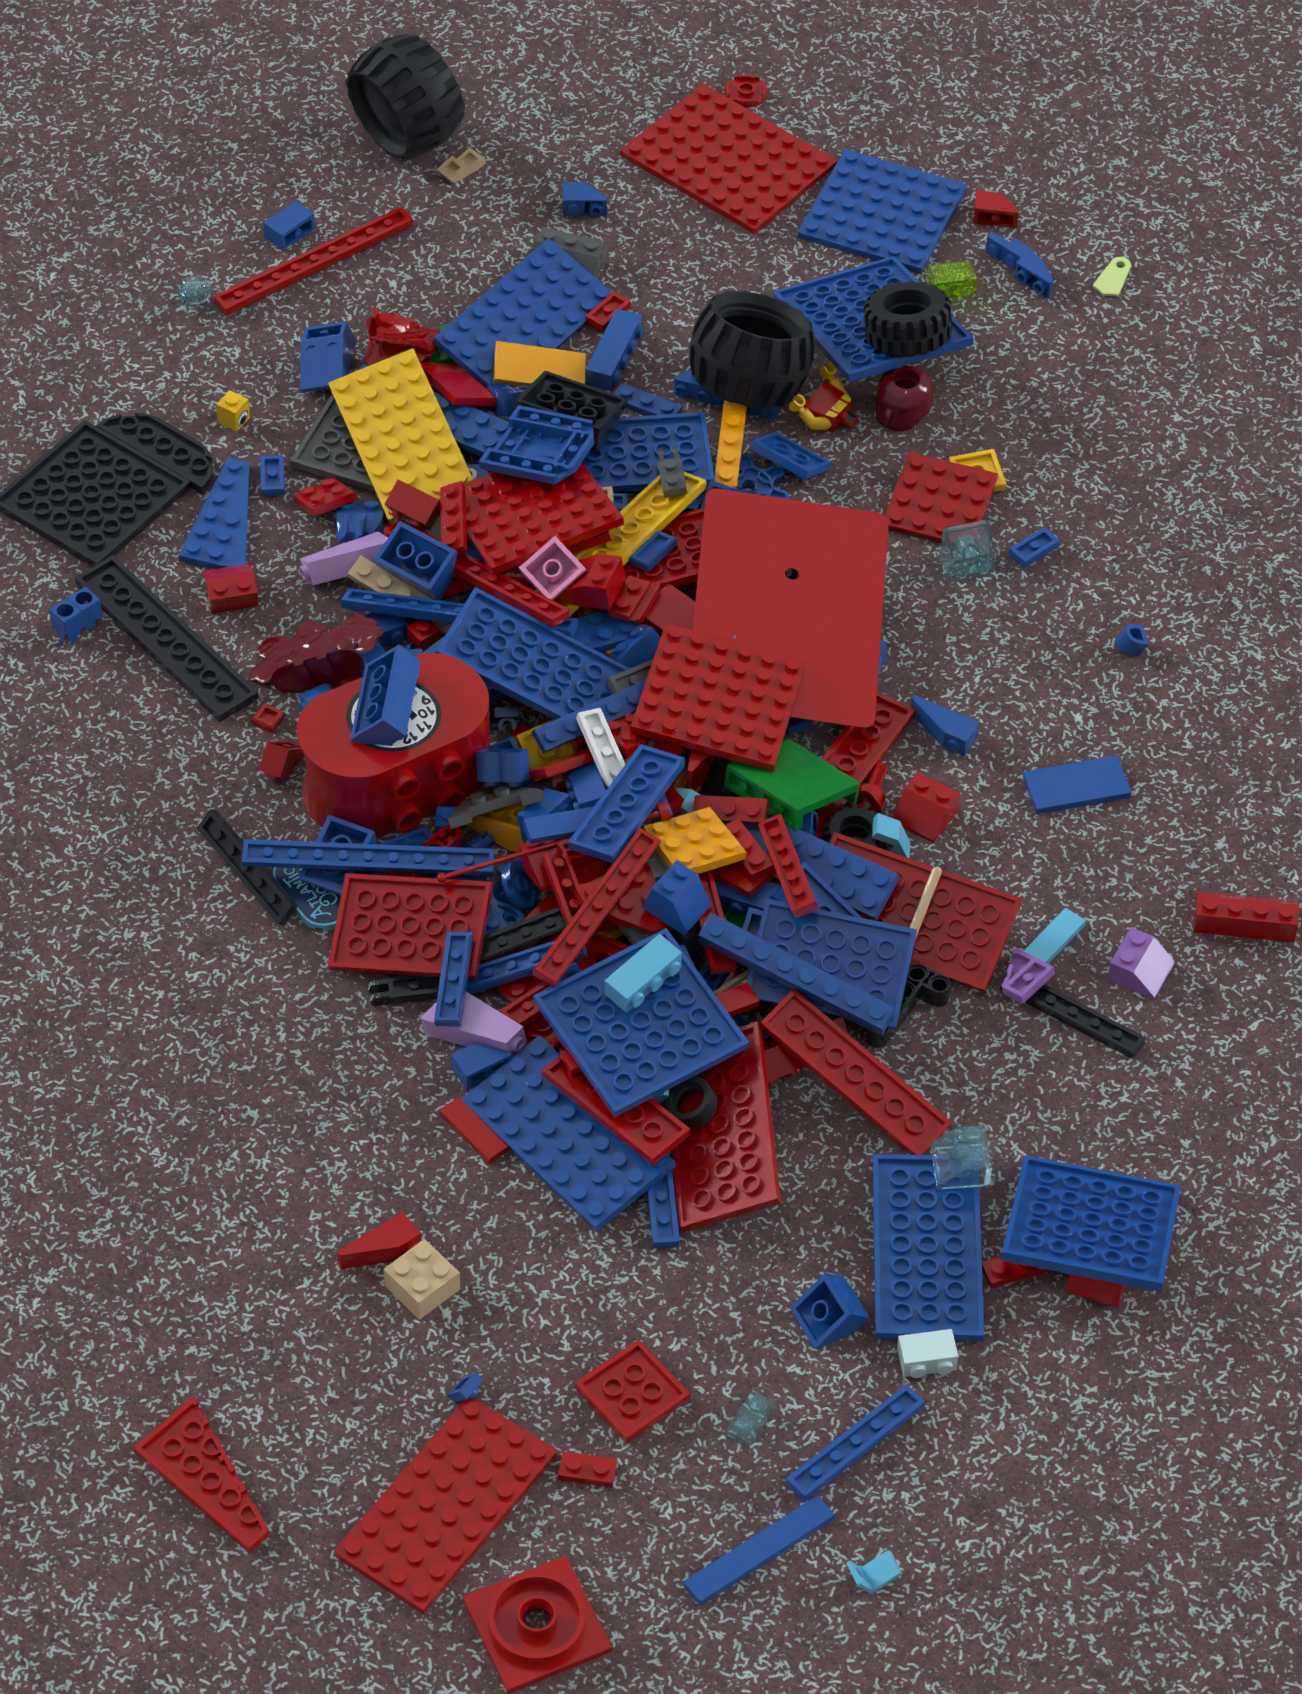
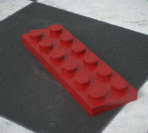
M560 1056L542 1069V1076L651 1165H654L690 1136V1128L653 1098L614 1117L585 1074L579 1072L570 1075Z

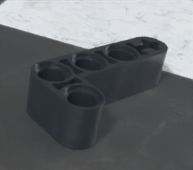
M911 964L909 966L896 1030L886 1028L881 1037L866 1029L867 1043L875 1048L884 1047L919 1000L936 1007L945 1006L950 999V979L923 964Z

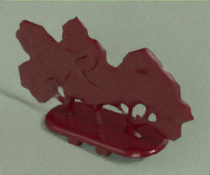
M355 613L344 620L339 628L332 633L328 632L327 626L317 625V622L309 619L297 629L296 635L292 639L281 635L267 638L261 643V646L256 651L259 657L264 658V660L251 669L250 681L256 680L258 683L265 684L271 680L273 686L283 693L309 691L324 683L331 684V686L341 684V680L354 677L363 670L364 661L359 653H367L375 647L376 639L384 634L383 628L377 627L376 620L367 618L360 613ZM352 643L349 649H343L346 644ZM356 644H359L358 648L353 649Z

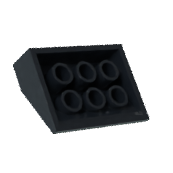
M544 371L515 399L514 410L520 405L592 420L594 445L589 452L596 453L608 440L628 404V399Z

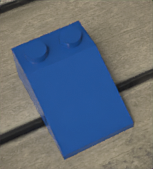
M328 815L316 842L377 844L373 830ZM302 869L298 880L342 895L345 874H358L359 871Z

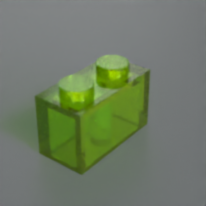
M970 260L927 266L926 271L927 285L933 284L938 289L941 288L949 298L976 293L977 278Z

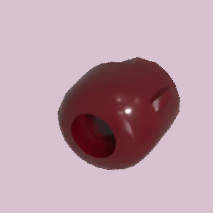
M905 365L899 369L888 370L880 377L876 392L875 411L876 419L887 429L900 432L913 429L932 408L933 381L930 374L920 368Z

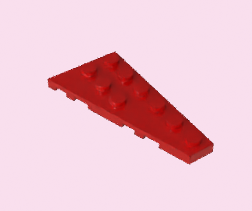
M195 1396L133 1447L134 1453L249 1554L270 1536L268 1527L255 1504L252 1503L244 1484L238 1478L234 1466L219 1439L213 1433L205 1414L203 1415Z

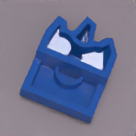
M367 501L365 503L350 502L336 508V538L339 543L355 540L375 532L383 534L384 510L381 503L376 501Z

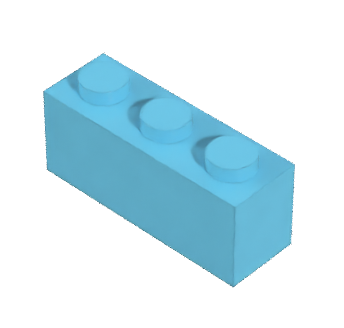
M658 934L605 979L604 994L627 1013L633 1007L636 1008L641 1005L645 996L650 992L657 991L662 986L663 981L669 976H674L679 972L682 966V952L661 934Z

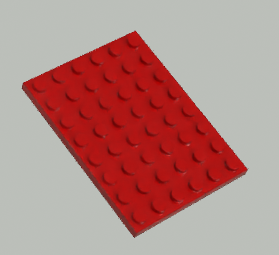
M705 84L698 87L620 150V156L754 235L832 171L837 164V160Z

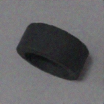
M691 1077L670 1088L669 1096L665 1100L666 1110L690 1129H696L704 1126L712 1119L717 1110L718 1099L716 1093L704 1079ZM695 1092L704 1093L703 1101L697 1109L687 1114H680V1104L688 1095Z

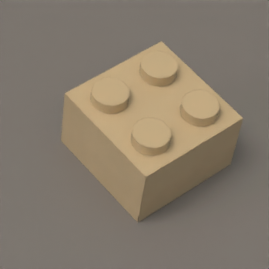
M424 1239L384 1268V1284L420 1320L460 1290V1272Z

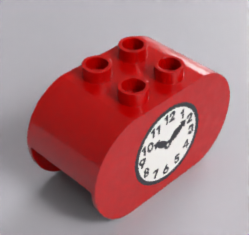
M439 653L414 655L421 662L415 687L416 693L411 707L412 713L409 717L408 733L402 740H398L389 746L355 743L350 740L363 677L311 700L302 710L297 723L298 742L306 760V774L302 783V798L310 817L320 827H323L328 815L373 830L375 837L379 838L396 830L401 833L409 832L416 828L423 818L435 814L436 807H459L466 797H469L474 792H478L485 782L477 781L476 751L490 748L489 694L481 676L465 662L449 655Z

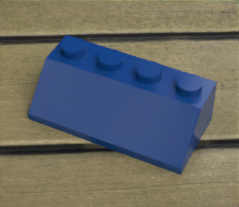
M397 645L365 665L350 737L352 742L389 746L398 740H402L407 735L421 660L401 645Z

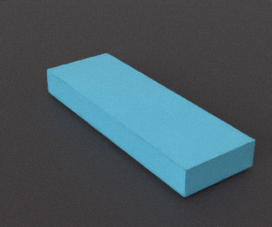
M1065 908L1024 952L1049 964L1085 926L1086 920Z

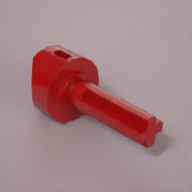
M882 761L876 763L868 783L859 785L857 802L854 806H857V808L867 807L868 811L873 810L881 814L886 802L881 786L888 771L887 764L883 765Z

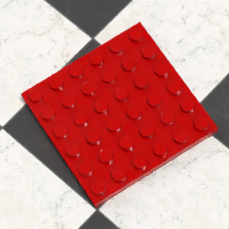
M583 462L575 473L556 484L492 472L489 475L473 479L464 484L466 487L467 538L493 575L522 565L554 536L565 547L625 525L623 516Z
M665 623L631 724L630 733L774 772L803 677L806 661Z

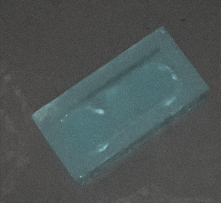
M752 1390L726 1429L725 1436L750 1447L775 1409L776 1401Z

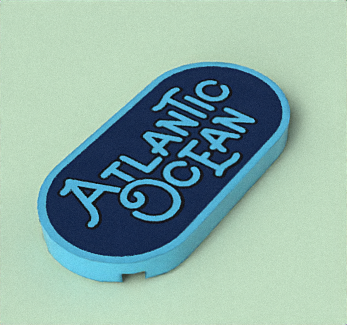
M274 867L273 877L298 905L295 912L300 919L313 929L322 928V931L335 929L341 895L298 880L302 868Z

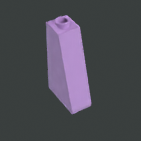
M375 532L300 558L302 565L299 567L300 574L303 580L312 585L347 577V573L360 555L376 564L373 559L388 537L380 532Z
M468 992L465 994L461 1026H435L434 1017L437 1002L421 1017L424 1033L431 1037L465 1047L472 1044L509 1051L513 1057L527 1043L522 1025Z

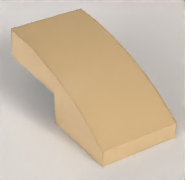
M469 147L457 159L451 156L437 168V172L451 183H454L484 166L486 162L484 157Z

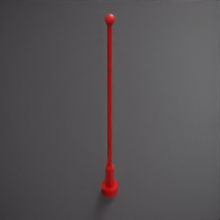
M658 802L655 806L656 809L651 811L644 822L658 818L660 822L671 820V813L667 802ZM564 839L447 874L439 873L437 881L444 883L448 878L557 846Z

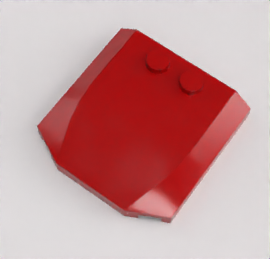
M570 839L562 840L555 849L549 853L548 851L545 852L542 857V862L566 926L581 907L574 894L575 886L591 882L605 875L613 864L570 850L568 845ZM647 862L644 868L655 885L656 880L649 862ZM606 917L596 932L619 928Z

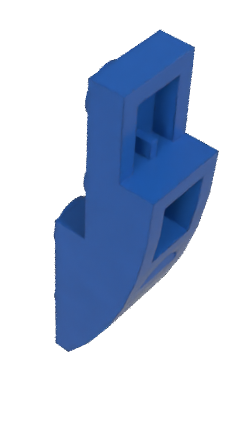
M994 232L987 236L986 252L991 257L997 258L1009 268L1015 269L1014 277L1020 283L1026 284L1034 289L1036 293L1042 294L1048 299L1052 297V276L1046 265L1033 250L1017 238L1009 242Z

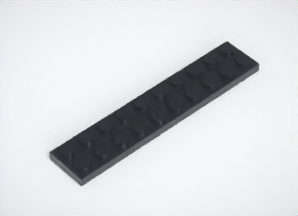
M114 555L75 577V584L80 589L83 587L88 588L100 599L101 609L219 722L258 699V692Z

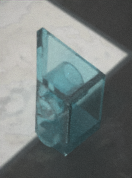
M988 520L943 529L940 561L949 580L963 579L967 576L987 574L994 571L995 550Z
M985 1124L958 1126L930 1144L937 1190L990 1186L992 1165Z

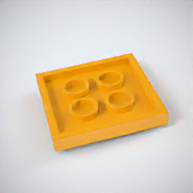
M710 807L643 827V830L661 840L656 852L669 868L677 860L699 874L746 859L745 849Z

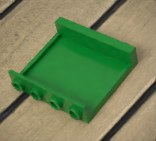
M786 739L782 742L774 772L735 761L727 765L724 782L726 788L740 797L768 799V815L774 817L781 814L785 824L793 831L802 828L803 816L836 800L844 798L853 805L856 804L860 785L858 781L791 739Z

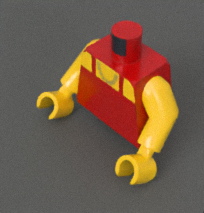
M831 362L827 364V368L823 366L820 370V375L830 381H824L806 401L802 395L797 394L793 401L789 403V409L792 412L798 411L800 421L806 423L811 430H826L834 433L842 424L853 429L858 422V416L852 414V399L840 379L834 376L837 368Z

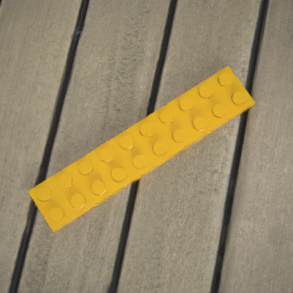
M684 471L687 494L664 498L661 477L659 475L620 511L625 525L609 531L612 541L577 552L573 556L577 560L596 554L621 556L624 566L629 561V557L657 531H662L708 488L707 481ZM560 604L570 609V616L580 607Z

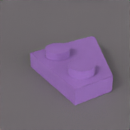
M1015 948L1012 963L1009 964L1007 969V977L1003 981V994L1023 1004L1055 975L1054 967Z

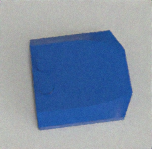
M518 405L508 419L509 428L494 449L488 447L479 460V468L556 484L575 473L594 445L593 422L589 419Z

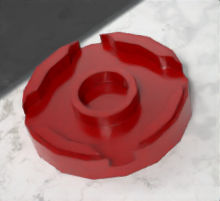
M743 74L735 76L725 86V96L745 108L762 104L768 94L767 84L760 81V78L755 75Z

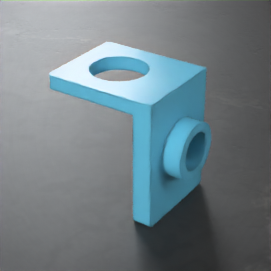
M889 1550L863 1567H859L852 1561L846 1563L856 1584L870 1594L875 1593L902 1575L892 1552Z

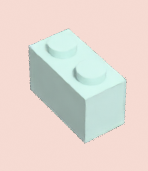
M952 1329L898 1336L897 1352L903 1377L920 1378L932 1373L944 1375L957 1370L958 1352Z

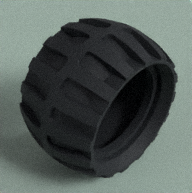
M403 34L378 42L356 60L347 74L348 77L345 82L348 90L347 94L356 116L363 124L366 132L374 139V142L389 155L396 156L397 159L415 157L437 148L453 134L465 116V102L453 72L444 62L443 57L438 51L436 52L430 43L422 40L418 35Z
M743 290L735 292L725 291L723 294H716L701 311L692 331L689 348L692 376H695V381L707 389L709 393L717 395L725 401L752 408L762 407L763 409H770L776 406L782 407L798 394L810 373L815 348L812 323L798 308H794L787 302L772 298L766 294H757Z

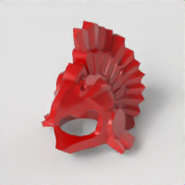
M375 306L372 307L373 315L367 317L366 323L369 336V347L364 354L366 365H373L412 348L419 362L430 361L431 355L438 348L433 343V339L440 333V328H420L418 323L411 322L407 317L397 313L379 314Z

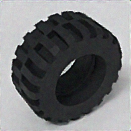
M900 281L895 282L893 285L887 284L882 289L878 288L868 297L864 304L865 336L867 341L877 351H882L886 355L893 354L895 357H915L918 354L925 355L929 351H936L939 346L942 347L948 341L952 334L950 298L941 288L938 289L933 284L927 285L926 282L921 281L920 283L914 281L902 283Z

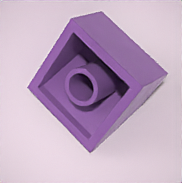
M1131 927L1110 962L1108 981L1154 1000L1173 968L1175 961L1154 936Z

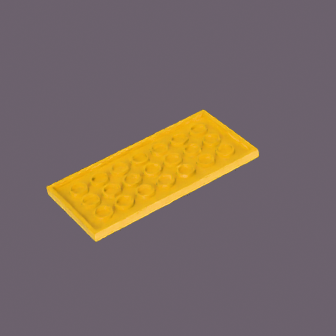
M413 348L328 383L390 525L393 524L395 517L388 513L389 509L385 506V502L397 479L439 499V501L441 487L461 480L463 484L473 480Z

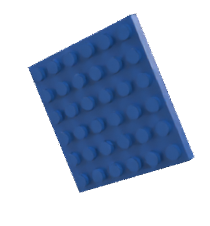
M845 149L799 228L797 238L875 261L895 256L909 271L922 274L964 197L968 184Z
M667 928L559 982L555 988L549 987L533 995V1002L614 1117L749 1048L747 1038ZM658 934H661L682 952L681 969L676 975L669 976L664 980L662 986L657 991H652L645 996L641 1005L636 1008L633 1007L626 1013L604 994V981Z
M1025 1155L1001 1260L1162 1292L1181 1186Z

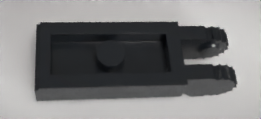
M402 975L369 982L367 985L368 991L376 993L370 996V1005L381 1006L388 1003L437 998L440 983L439 977Z

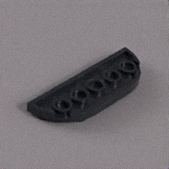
M135 412V416L121 417V414H118L96 425L103 431L188 479L191 482V487L200 493H203L210 485L213 478V463L208 449L198 440L164 420L150 414Z

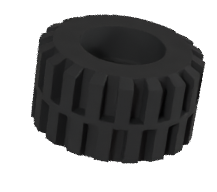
M854 805L851 808L845 806L841 807V811L835 810L832 816L827 818L824 825V841L830 843L834 832L847 837H860L863 840L859 841L885 850V842L872 838L873 818L877 814L875 811H868V808L863 806L862 808H857Z

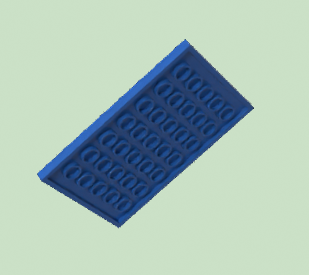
M895 256L773 291V298L781 299L792 307L798 308L806 318L810 319L816 347L848 382L859 381L868 376L879 375L888 370L899 369L908 364L919 363L931 357L942 356L945 353L962 350L965 347L974 345L973 336L953 316L950 338L942 347L939 346L934 352L929 351L925 355L918 354L915 357H895L893 354L886 355L882 351L879 352L869 344L865 336L864 304L868 297L878 288L882 289L887 284L893 285L895 282L900 281L902 283L908 281L920 283Z

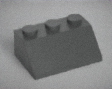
M542 227L535 241L533 251L546 239L550 238L595 278L598 277L606 261V242Z

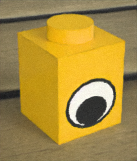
M230 390L216 404L218 423L234 431H238L250 418L249 400Z

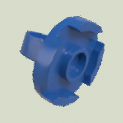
M512 861L505 864L502 868V880L493 884L492 893L495 899L504 903L511 902L520 910H526L535 906L538 901V889H533L530 877L523 870L522 862Z

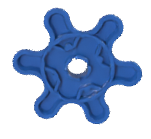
M741 454L738 489L742 490L743 487L749 486L754 488L753 491L743 489V491L757 495L789 499V494L786 491L774 486L775 482L784 477L785 469H781L775 464L767 469H759L755 467L754 459L751 455Z

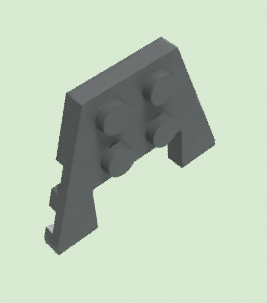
M504 783L494 786L493 791L488 793L478 791L470 794L469 799H465L448 818L451 829L472 823L471 817L518 802L525 806L545 798L542 789L523 786L510 787Z

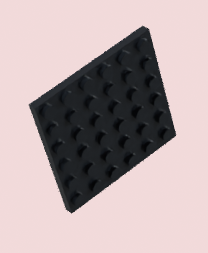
M84 420L0 492V511L89 565L95 566L110 556H115L191 488V482Z

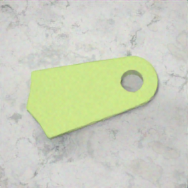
M1125 257L1114 258L1095 281L1093 289L1099 291L1102 296L1118 297L1130 271V261Z

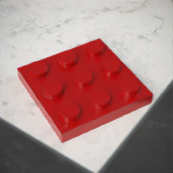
M639 1339L575 1382V1389L626 1444L690 1400V1393Z

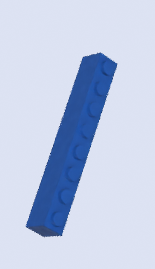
M710 913L699 933V943L790 990L794 988L802 996L881 1037L894 1015L895 1007L712 913Z

